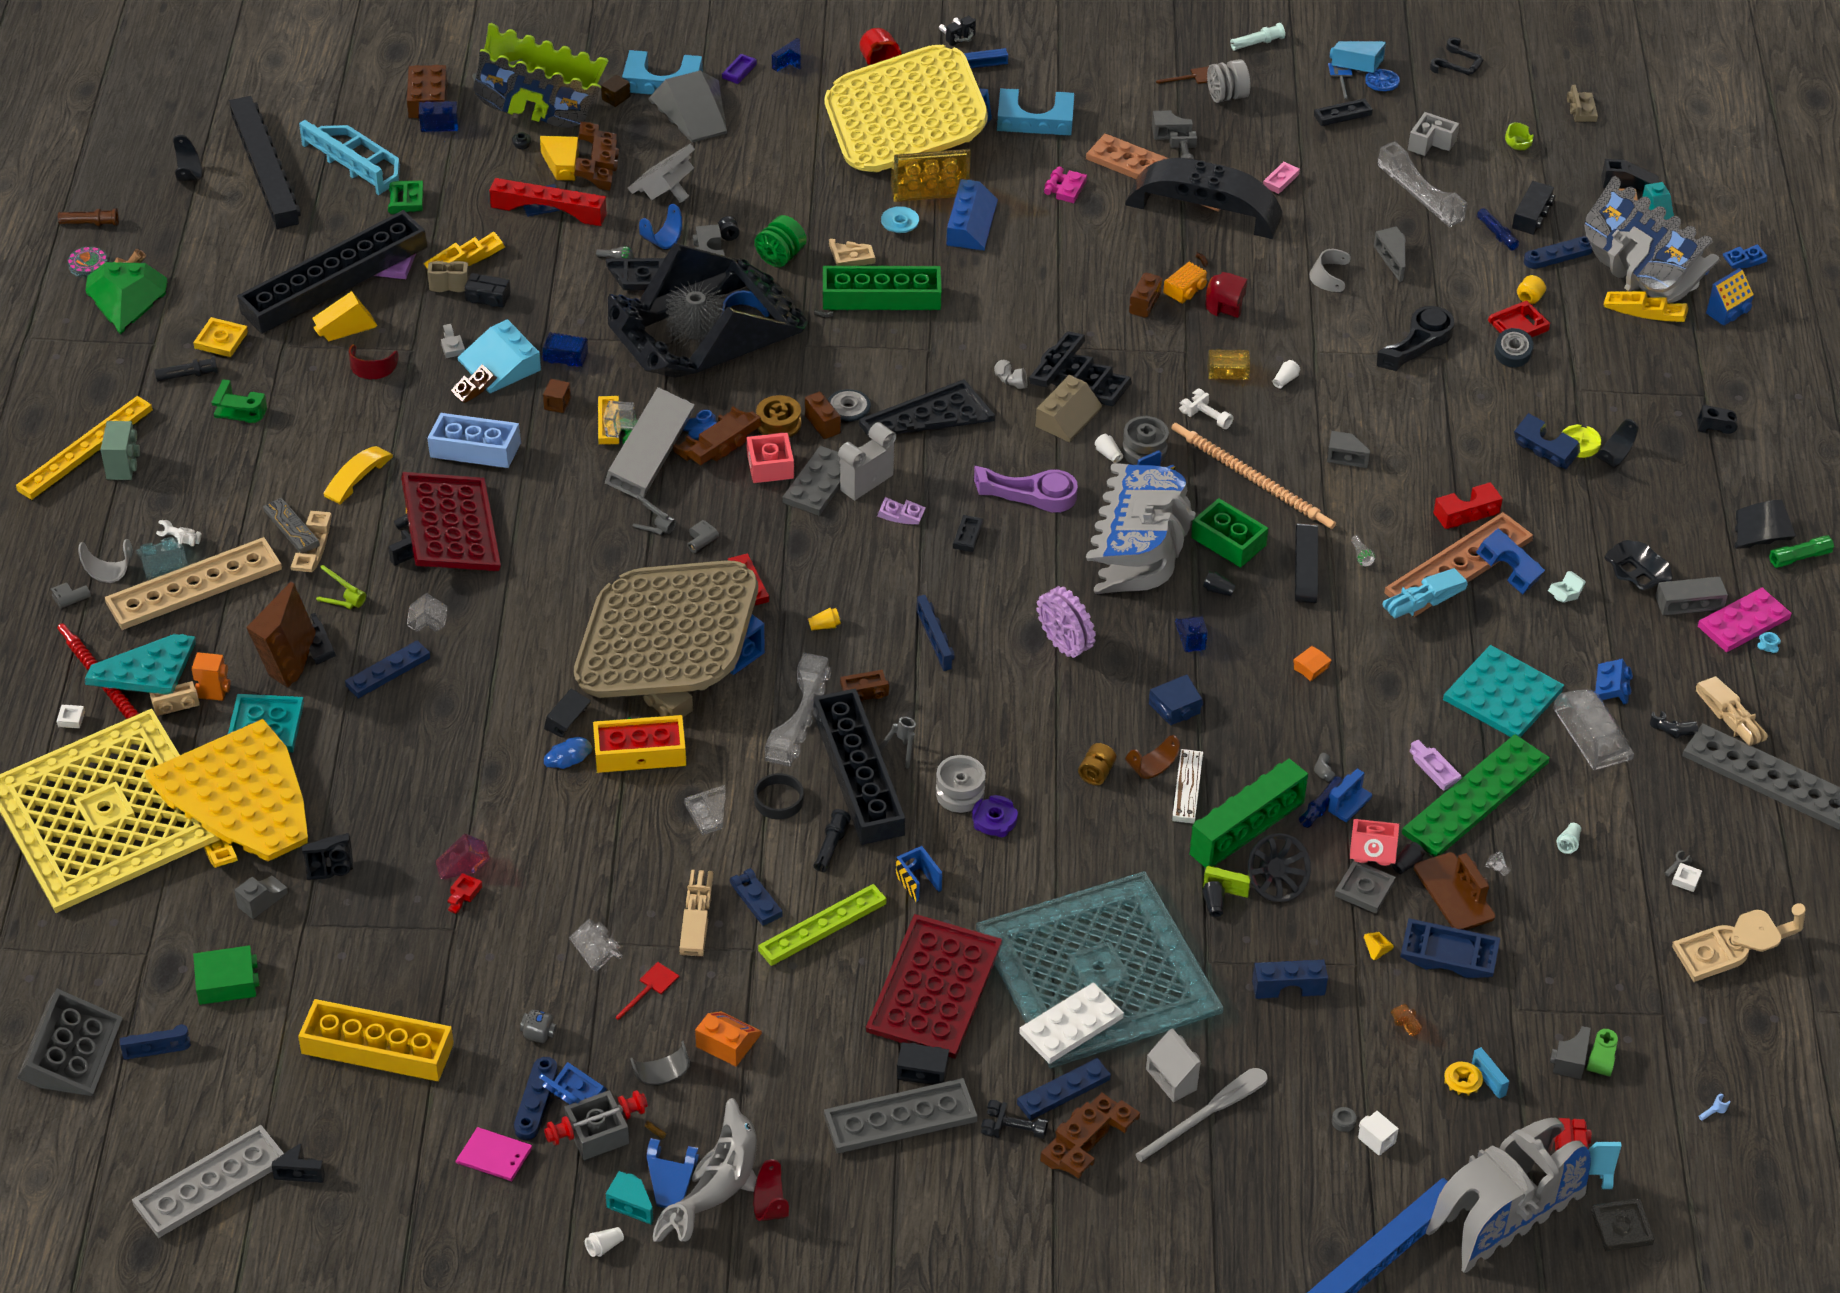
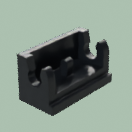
M571 688L546 716L544 729L559 737H563L565 735L564 732H567L578 716L586 711L591 700Z

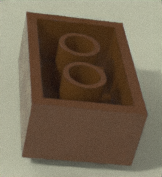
M446 65L409 66L407 87L409 118H446L448 86Z

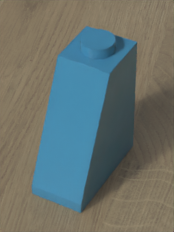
M1338 41L1330 51L1332 65L1374 73L1384 60L1386 42Z

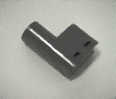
M700 521L689 529V533L694 539L688 543V548L692 553L698 552L719 537L718 531L706 521Z
M65 582L51 588L52 597L60 609L91 597L87 585L72 590L68 583Z

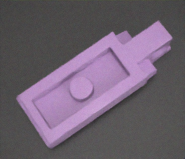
M1419 740L1411 743L1410 753L1413 755V759L1443 791L1451 788L1462 779L1461 775L1435 748H1426Z

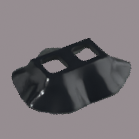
M1631 540L1622 541L1612 547L1604 557L1607 562L1612 564L1615 576L1618 579L1631 581L1642 591L1659 584V582L1672 581L1669 563L1645 543ZM1631 563L1636 569L1627 572L1622 566ZM1645 575L1651 581L1647 584H1641L1636 579Z

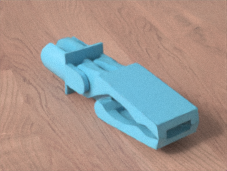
M1453 568L1424 578L1421 581L1423 585L1420 587H1410L1408 589L1403 587L1400 594L1384 600L1382 605L1394 619L1407 613L1413 616L1415 611L1425 607L1427 603L1435 606L1465 590L1468 582Z

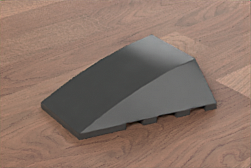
M701 70L665 79L649 97V101L652 104L655 103L658 106V110L661 113H665L668 116V120L672 124L675 123L678 129L692 143L727 134L719 80Z

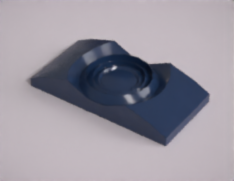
M1409 918L1400 957L1424 969H1448L1464 978L1493 977L1500 938Z

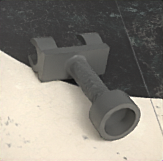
M1188 131L1189 136L1178 137L1177 132H1170V147L1181 148L1182 156L1180 158L1194 159V156L1189 153V148H1196V131Z

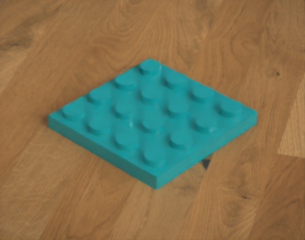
M1490 645L1445 692L1443 700L1509 737L1516 734L1521 738L1564 689V684Z

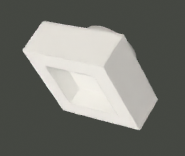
M62 705L57 718L58 727L80 728L85 714L84 706Z
M1680 863L1672 884L1694 892L1702 870Z

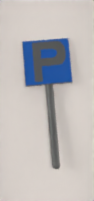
M1328 63L1330 77H1340L1343 96L1347 100L1343 77H1352L1351 69L1333 66L1332 63Z

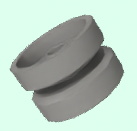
M965 755L950 756L940 763L936 773V797L943 808L952 812H969L973 810L977 801L982 798L984 800L986 777L984 766L977 759Z

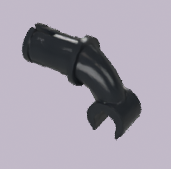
M1661 711L1660 717H1657L1652 712L1650 719L1651 727L1661 729L1673 735L1674 738H1679V736L1695 735L1698 732L1696 721L1669 722L1666 720L1667 715L1665 712Z

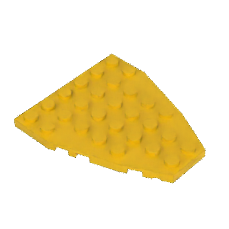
M264 719L145 771V778L172 809L177 807L185 812V817L190 820L192 818L202 823V828L229 844L233 842L243 846L244 851L254 853L259 858L270 861L308 843L304 801L287 747Z

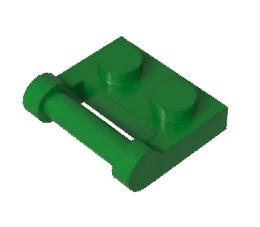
M423 180L393 181L389 184L391 194L388 212L395 215L402 210L405 212L423 211ZM400 191H403V202H398V193Z

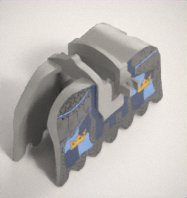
M1613 176L1595 205L1587 214L1584 225L1586 236L1594 254L1600 262L1610 267L1611 273L1614 276L1623 278L1626 275L1624 289L1627 291H1646L1648 298L1667 297V303H1673L1682 299L1720 260L1719 256L1715 254H1710L1706 258L1701 256L1703 251L1713 242L1712 238L1703 236L1700 239H1695L1696 229L1693 226H1687L1683 230L1679 229L1681 224L1679 217L1673 216L1665 220L1666 210L1664 207L1659 206L1654 210H1649L1651 201L1648 197L1634 200L1636 195L1635 189L1627 187L1620 191L1621 181L1616 176Z

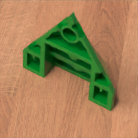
M105 262L87 276L85 291L89 297H92L95 305L109 322L115 325L118 333L122 334L130 322L134 323L153 306V302L157 298H162L166 294L167 277L146 263Z

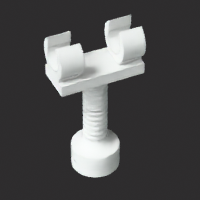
M1196 389L1193 392L1195 394L1192 397L1193 403L1186 398L1179 402L1182 404L1179 410L1184 414H1188L1189 417H1192L1198 411H1202L1216 419L1217 425L1223 429H1228L1233 422V415L1226 411L1219 413L1207 405L1209 403V394L1205 393L1202 389Z

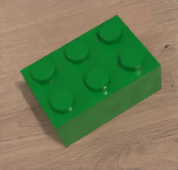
M1218 498L1194 518L1191 538L1241 568L1266 546L1269 528Z

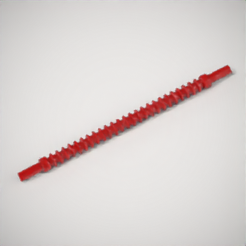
M64 623L58 625L57 629L66 639L67 646L89 671L90 666L98 663V661L86 649V646L83 645L79 637L73 635ZM101 687L126 719L139 714L125 695L122 694L121 690Z

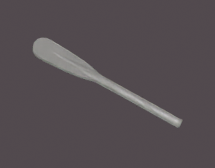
M1252 1068L1244 1072L1222 1089L1207 1106L1136 1153L1137 1159L1140 1162L1144 1161L1212 1113L1242 1100L1264 1086L1268 1080L1266 1072L1259 1068Z

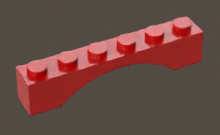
M499 178L494 179L489 189L491 208L510 211L523 205H547L569 213L584 224L602 226L607 215L606 196Z

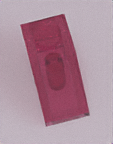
M462 835L436 860L439 877L447 879L460 876L462 873H475L490 859L486 843L470 835Z

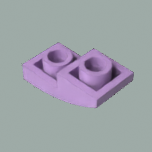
M885 497L877 517L897 523L919 524L926 507L908 500L903 505Z

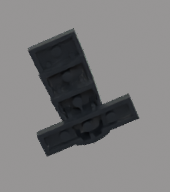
M1067 331L1055 346H1052L1043 354L1039 366L1029 377L1030 384L1048 388L1051 383L1058 387L1068 375H1071L1086 382L1101 404L1112 407L1132 384L1131 377L1113 373L1111 366L1094 364L1093 357L1076 355L1075 353L1085 342V335Z

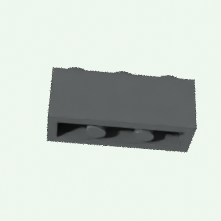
M1707 577L1659 582L1655 598L1662 615L1720 610L1725 607L1728 594L1721 577Z

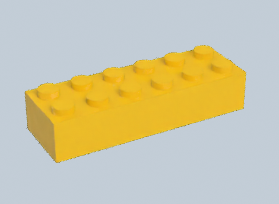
M314 999L298 1036L301 1054L438 1082L454 1044L451 1026Z

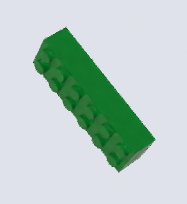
M823 266V310H941V266Z
M1289 758L1283 763L1277 764L1269 773L1261 775L1253 784L1245 786L1237 795L1229 797L1220 807L1212 809L1207 816L1194 822L1189 855L1205 868L1207 866L1214 867L1304 803L1308 773Z

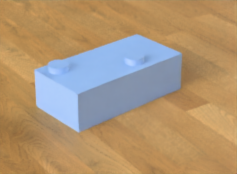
M440 413L427 438L431 458L509 468L521 444L519 423Z

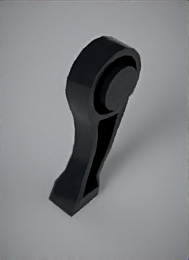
M1425 306L1417 309L1412 315L1409 335L1403 341L1379 350L1377 366L1397 371L1404 363L1419 357L1433 347L1448 342L1452 337L1454 328L1452 314L1438 306Z

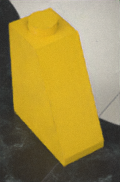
M540 136L541 154L556 180L575 181L576 158L579 156L578 137Z
M352 291L312 318L316 324L314 329L320 337L324 335L328 341L366 331L377 326L371 313Z

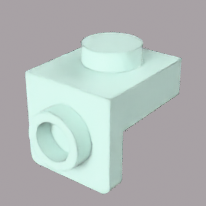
M1568 571L1563 581L1551 584L1548 591L1554 595L1556 600L1568 602L1578 599L1586 582L1572 571Z

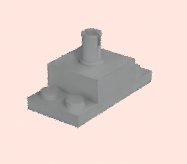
M690 143L651 167L628 187L629 191L632 194L638 190L640 192L645 191L649 198L653 200L664 192L671 190L678 202H683L689 197V194L686 193L679 182L694 169L689 162L691 158L689 154L695 150Z

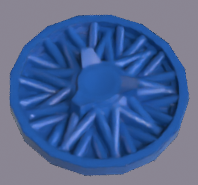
M1376 69L1374 73L1369 72L1366 75L1365 82L1373 90L1390 91L1398 87L1400 79L1393 71Z

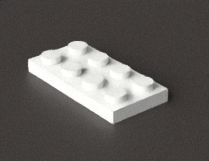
M1093 982L1021 1026L1020 1034L1051 1064L1123 1019L1124 1012Z

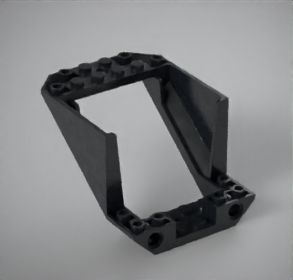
M674 243L640 300L637 298L630 299L620 294L618 296L609 294L608 326L645 371L674 378L698 373L799 334L805 329L808 320L804 317L803 311L793 304V300L783 293V288L776 285L771 275L755 268L743 258L739 260ZM695 281L696 291L699 292V288L700 292H702L703 289V294L707 292L705 297H710V295L712 296L711 293H713V296L718 298L717 295L721 297L723 294L726 295L747 286L776 319L772 320L747 314L727 307L690 359L685 356L678 357L669 353L665 343L661 341L655 342V339L645 331V327L669 318L666 311L675 306L670 305L666 299H675V297L681 294L684 296L685 294L682 291L687 294L689 293L688 291L695 292Z

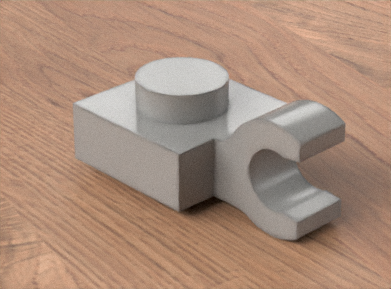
M451 324L443 325L445 338L441 339V346L445 357L460 356L465 351L461 336H454Z

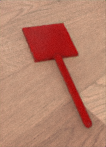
M657 962L640 978V981L647 985V987L616 1016V1019L619 1020L651 988L659 994L665 992L679 978V975Z

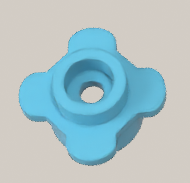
M1766 632L1759 636L1760 643H1758L1757 647L1760 650L1772 653L1779 651L1778 644H1780L1781 640L1775 633Z

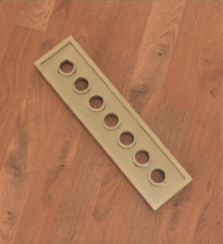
M263 537L106 596L105 601L120 628L124 630L282 570V566ZM252 559L257 560L256 562H249ZM212 574L218 575L216 577H209ZM191 582H197L195 585H190ZM172 589L178 590L176 592H169ZM151 597L157 598L155 600H150ZM133 604L137 605V607L130 608L129 606Z

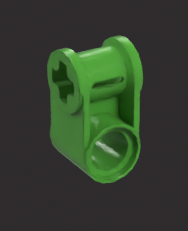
M1602 1029L1597 1033L1590 1053L1587 1071L1611 1076L1618 1037L1614 1031Z

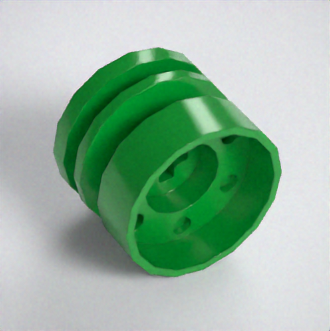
M786 215L776 217L755 238L757 253L766 263L774 267L786 265L807 243L804 229L796 220Z

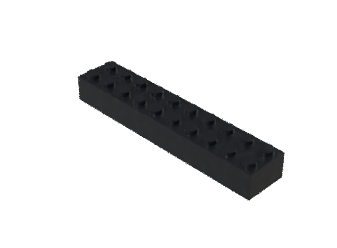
M402 210L237 295L240 312L263 334L428 248L425 229Z

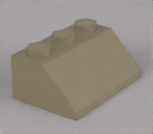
M1068 375L1036 408L1035 426L1070 443L1102 409V404L1086 382Z

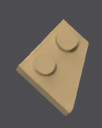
M829 239V246L836 266L875 264V255L871 245L856 244L849 241L845 245L836 243V239Z

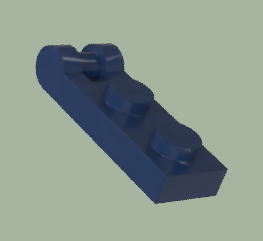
M751 868L745 870L744 874L740 876L730 877L732 887L762 926L783 917L781 908L756 878ZM748 882L749 885L744 887L743 884Z
M181 1024L177 1025L173 1030L120 1038V1047L123 1059L187 1050L191 1046L188 1028Z

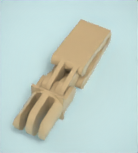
M1715 676L1697 683L1696 692L1719 719H1723L1734 731V737L1740 736L1749 746L1767 740L1768 734L1755 721L1756 714L1751 715L1740 703L1739 696Z
M691 870L686 898V908L688 909H684L680 955H704L708 927V910L706 909H710L713 871H708L707 885L704 886V870H699L697 885H695V870Z

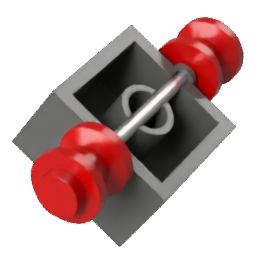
M609 1090L581 1100L578 1104L575 1102L564 1106L565 1116L562 1117V1122L554 1125L551 1121L547 1123V1128L544 1129L546 1139L549 1143L553 1142L555 1146L559 1145L560 1139L564 1137L574 1140L583 1160L629 1144V1133L625 1120L630 1119L631 1113L638 1111L641 1115L645 1113V1108L648 1107L646 1097L643 1093L639 1094L636 1090L633 1091L631 1098L625 1099L623 1096H619V1105H617Z

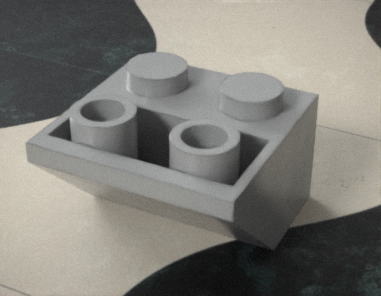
M1172 1028L1147 1055L1146 1070L1172 1102H1175L1197 1090L1201 1061L1197 1053L1192 1052L1187 1046L1185 1039Z

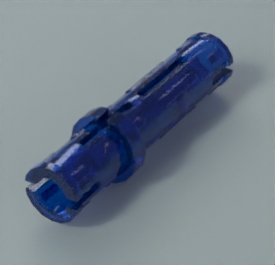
M1486 208L1478 211L1477 218L1496 235V239L1499 242H1503L1511 251L1519 246V241L1511 235V231L1507 227L1502 226Z
M1334 777L1318 798L1308 804V809L1299 817L1300 823L1307 819L1302 824L1304 827H1311L1314 821L1325 813L1330 802L1329 794L1334 787L1339 786L1338 784L1343 780L1341 777Z

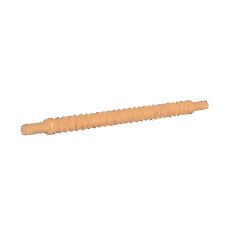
M1178 423L1172 425L1171 429L1185 437L1188 443L1194 444L1199 450L1203 449L1204 453L1207 452L1208 455H1212L1217 461H1221L1227 467L1230 466V469H1235V472L1244 475V478H1248L1249 481L1253 480L1254 484L1257 483L1259 487L1262 486V489H1266L1267 492L1276 495V498H1280L1281 501L1285 500V503L1289 504L1290 507L1294 506L1295 510L1299 509L1300 513L1303 512L1311 520H1317L1330 529L1335 527L1336 522L1320 513V509L1317 507H1312V504L1308 505V502H1303L1302 498L1298 499L1297 495L1294 496L1292 492L1289 493V490H1285L1279 484L1275 485V481H1271L1270 478L1266 479L1265 475L1262 476L1260 472L1257 473V470H1253L1247 464L1243 465V461L1239 462L1238 458L1234 459V456L1225 453V450H1221L1220 447L1216 448L1215 444H1212L1211 441L1207 442V439H1203L1195 431L1190 432Z

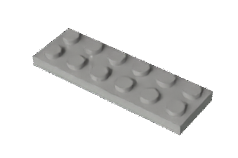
M259 1125L133 1198V1206L155 1235L160 1238L272 1172V1161L284 1153L262 1125Z

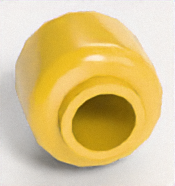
M1534 275L1525 277L1517 288L1520 300L1522 302L1527 300L1531 304L1537 303L1546 291L1544 281Z

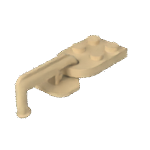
M1801 903L1795 904L1792 907L1794 921L1777 927L1766 912L1753 910L1740 915L1735 927L1728 925L1716 926L1673 942L1672 947L1693 982L1740 966L1746 961L1749 950L1753 949L1760 952L1778 946L1781 939L1802 931L1806 908Z

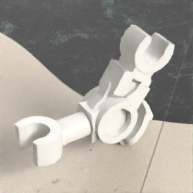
M168 520L159 521V524L164 525L165 530L157 531V535H173L177 537L179 544L186 543L194 546V544L200 543L201 532L197 531L195 533L194 530L183 527L175 528Z

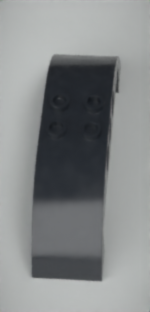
M1189 158L1163 159L1146 167L1136 178L1125 202L1126 206L1144 209L1152 193L1256 217L1254 235L1273 239L1283 213L1273 193L1253 176L1234 168Z

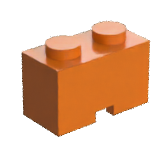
M197 652L192 666L193 679L199 682L195 685L198 698L223 701L231 685L230 679H227L228 665L224 663L223 655Z

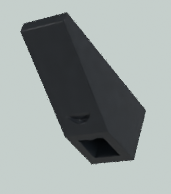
M1605 159L1601 175L1604 189L1613 176H1616L1621 181L1619 189L1633 187L1636 190H1644L1647 184L1659 183L1658 175L1626 160Z

